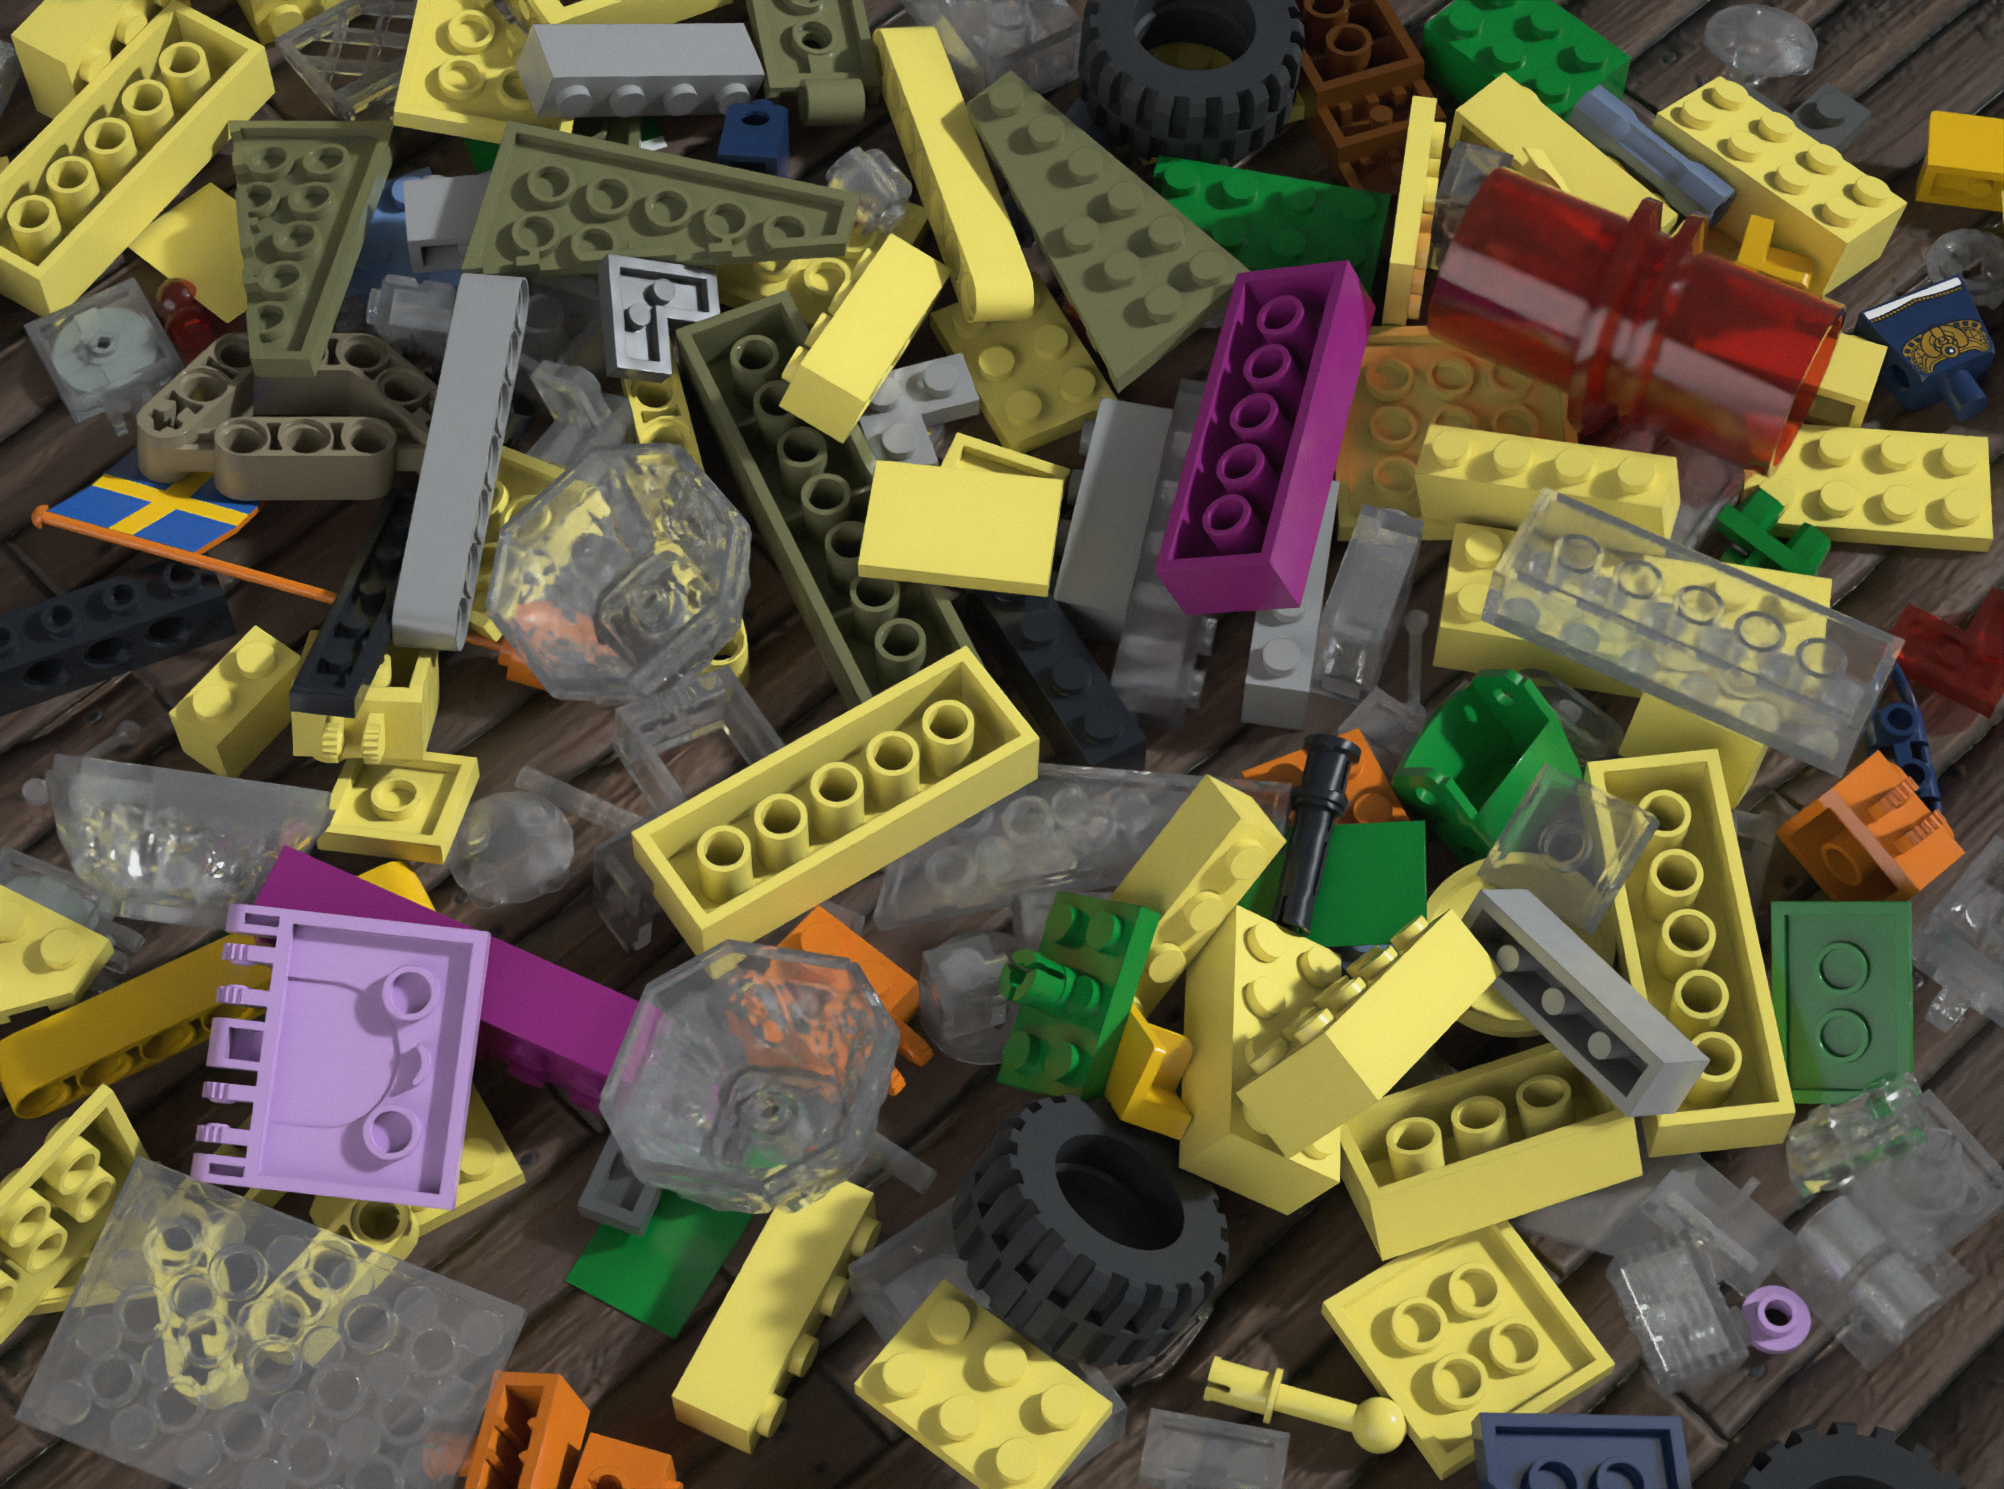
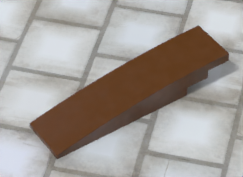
M1294 0L1300 11L1299 20L1304 25L1305 35L1297 90L1305 103L1304 120L1340 186L1390 194L1389 212L1397 210L1412 97L1435 98L1423 79L1425 62L1388 0ZM1437 102L1434 122L1446 123V116ZM1444 135L1436 198L1467 190L1468 172L1457 153L1448 147L1449 140L1446 135Z

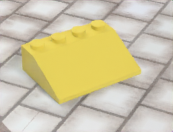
M104 1083L97 1088L71 1117L62 1119L50 1130L44 1145L22 1168L11 1171L0 1183V1345L159 1176L114 1091Z

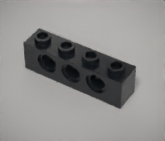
M206 551L205 553L201 554V555L210 557L209 554H208V551ZM165 559L0 616V717L236 635L237 631L216 572L175 560Z

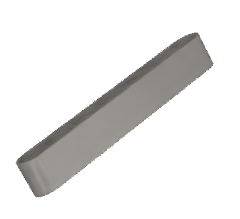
M463 273L460 278L394 602L392 636L396 647L462 651L464 647L527 322L529 289L526 277Z

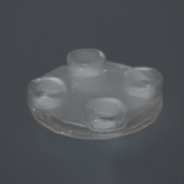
M1760 4L1733 5L1717 11L1707 21L1703 42L1710 52L1723 64L1730 67V78L1741 85L1747 86L1761 83L1763 77H1784L1791 74L1803 76L1809 74L1814 66L1818 41L1812 29L1800 18L1782 9Z
M523 791L494 793L472 803L466 809L447 855V866L457 885L468 893L471 902L477 907L492 909L502 905L525 904L547 893L559 891L567 884L570 878L569 866L574 856L573 830L564 813L544 797Z

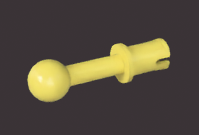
M1214 1356L1208 1376L1209 1383L1206 1385L1204 1392V1401H1215L1264 1415L1263 1423L1270 1424L1273 1412L1277 1411L1352 1432L1355 1441L1360 1447L1375 1454H1385L1395 1450L1406 1436V1419L1400 1407L1388 1398L1373 1397L1357 1405L1282 1384L1284 1369L1277 1368L1274 1374L1225 1361L1221 1357Z

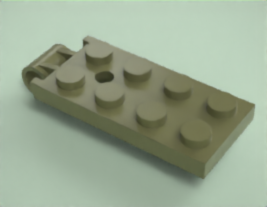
M745 0L755 51L766 74L762 82L765 99L778 105L780 97L797 96L798 116L802 126L861 125L865 113V98L867 104L878 103L881 91V81L863 0ZM806 40H813L817 42L822 49L809 48L802 42Z

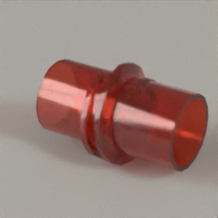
M1502 166L1494 169L1483 182L1467 208L1442 264L1429 306L1427 329L1430 336L1568 394L1567 419L1572 429L1588 436L1600 431L1616 414L1618 415L1619 423L1632 431L1641 433L1648 428L1765 478H1771L1786 458L1817 396L1842 332L1846 318V305L1707 249L1709 216L1696 210L1687 216L1673 234L1661 230L1663 202L1652 197L1643 199L1633 212L1626 216L1508 167Z

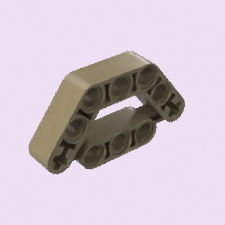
M248 333L223 335L215 340L138 412V468L145 477L158 483L181 481L192 472H214L216 489L222 495L235 500L378 499L387 495L393 489L395 471H415L420 475L438 386L389 344L375 335L366 333H331L315 378L256 377L250 360ZM253 415H350L351 417H251V416H253Z

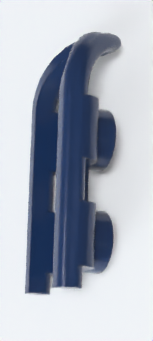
M1887 657L1872 671L1860 696V724L1867 757L1880 750V747H1891L1895 764L1920 787L1914 793L1921 801H1926V806L1931 812L1938 809L1943 815L1941 797L1934 766L1932 765L1922 712L1900 666L1894 658ZM1890 676L1902 703H1892L1883 710L1871 711L1872 698L1878 683L1883 677ZM1910 745L1914 747L1916 758L1912 757Z

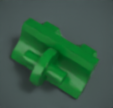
M1760 487L1747 496L1736 509L1727 503L1716 517V521L1720 523L1718 532L1750 555L1748 558H1745L1735 549L1729 547L1720 558V562L1763 569L1768 568L1770 570L1818 577V569L1831 548V540L1806 522L1801 525L1786 545L1769 534V531L1785 513V507Z

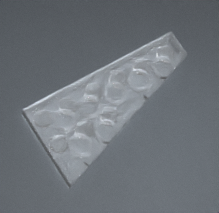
M1038 763V779L888 864L873 914V920L878 930L883 931L1054 898L1057 891L1075 894L1120 885L1204 776ZM1213 777L1252 797L1287 842L1294 812L1291 808L1293 802L1290 798L1294 788L1292 783ZM1286 843L1283 845V847L1279 850L1277 854L1284 853Z

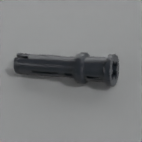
M1310 734L1304 739L1302 751L1307 755L1300 786L1292 789L1290 797L1291 808L1296 812L1294 826L1284 860L1276 901L1274 902L1269 919L1297 933V928H1299L1298 934L1303 937L1309 936L1311 932L1313 912L1322 882L1335 822L1341 821L1348 811L1350 802L1344 795L1351 766L1359 763L1362 752L1359 746L1353 742L1328 734Z

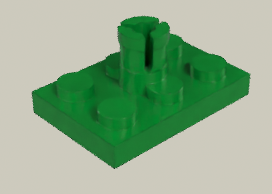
M1057 891L1052 909L1045 921L1044 934L1038 953L1024 948L1011 954L1016 965L1029 969L1031 972L1017 968L1005 962L1001 971L999 983L1003 997L1014 1003H1019L1021 1006L1011 1037L1004 1048L1003 1062L996 1082L1051 1098L1060 1095H1079L1081 1102L1092 1098L1102 1100L1157 928L1160 913L1140 905Z
M1771 901L1772 1004L1793 1103L1913 1105L1911 901Z

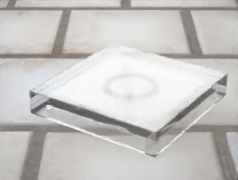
M1544 763L1478 870L1477 875L1483 882L1497 889H1528L1561 921L1593 936L1659 827L1660 822L1654 814Z

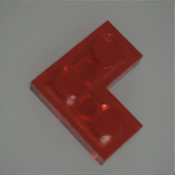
M1994 587L1991 588L1966 631L1908 603L1881 646L1876 661L1880 663L1887 657L1894 658L1906 677L1990 719L2004 696V592Z

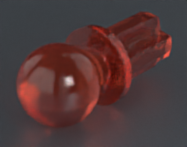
M171 278L161 283L156 289L153 299L154 308L158 316L166 322L165 332L168 338L178 343L186 363L189 365L215 341L211 331L213 320L209 311L194 299L196 295L195 285L184 278Z

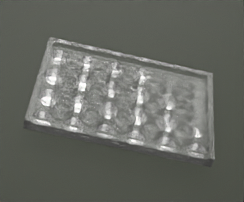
M137 1155L14 1419L22 1424L184 1489H453L482 1423L488 1401L502 1371H504L528 1312L526 1308Z

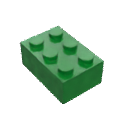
M1455 0L1424 25L1420 55L1425 62L1424 76L1462 104L1505 72L1519 85L1532 90L1541 103L1565 122L1571 116L1574 106L1587 91L1596 88L1599 84L1622 101L1631 61L1629 55L1553 0Z

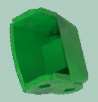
M1512 669L1479 670L1471 682L1458 689L1443 702L1425 722L1404 753L1390 786L1416 820H1425V827L1441 840L1464 866H1467L1478 860L1498 855L1528 854L1580 787L1582 771L1556 713L1530 678H1523ZM1502 690H1504V691H1506L1508 694H1510V696H1511L1512 698H1510V697H1508L1506 694H1504V692H1503Z

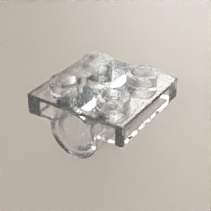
M1873 1173L1847 1196H1839L1819 1210L1798 1232L1794 1239L1795 1245L1771 1266L1865 1369L1870 1372L1973 1279L1970 1273Z

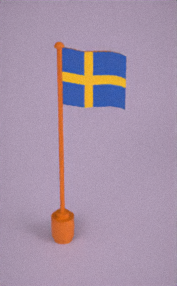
M137 447L131 450L90 487L49 509L48 505H39L33 510L31 515L33 524L39 529H42L47 524L331 605L338 594L201 555L236 534L271 500L243 501L226 497L216 489L214 472H192L183 480L173 483H158L149 480L138 468ZM528 620L522 621L518 631L508 628L504 639H499L497 642L470 630L467 631L465 640L466 643L500 652L498 665L508 667L506 676L508 681L566 696L568 691L583 694L596 649L594 645L583 643L581 635Z

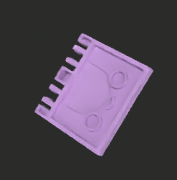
M229 904L225 932L277 940L275 948L235 943L223 945L222 959L230 961L231 964L240 966L263 965L273 966L269 991L251 989L248 986L236 984L217 987L215 1002L267 1009L265 1022L213 1017L206 1066L258 1072L256 1086L207 1081L203 1085L202 1097L209 1098L211 1102L234 1104L235 1102L252 1103L250 1130L231 1128L230 1125L219 1123L198 1125L195 1141L247 1147L246 1158L193 1153L189 1181L455 1211L491 934L487 931L247 904Z

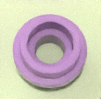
M1770 1285L1754 1290L1745 1299L1740 1310L1739 1321L1744 1336L1751 1345L1764 1353L1786 1354L1792 1352L1804 1342L1810 1330L1811 1318L1807 1305L1799 1295L1785 1287ZM1776 1309L1786 1315L1788 1324L1783 1326L1771 1324L1766 1319L1764 1311Z

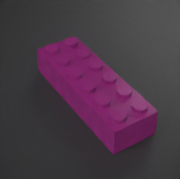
M1349 260L1243 272L1236 275L1154 570L1185 615L1300 608L1376 309Z
M284 845L253 904L256 906L476 930ZM491 936L475 1060L481 1061L484 1055L487 1054L509 1064L507 1072L526 1084L543 1088L547 1081L570 1091L568 1099L587 1111L604 1115L608 1108L620 1113L631 1088H636L656 1046L658 1010ZM254 937L256 946L276 947L277 939Z

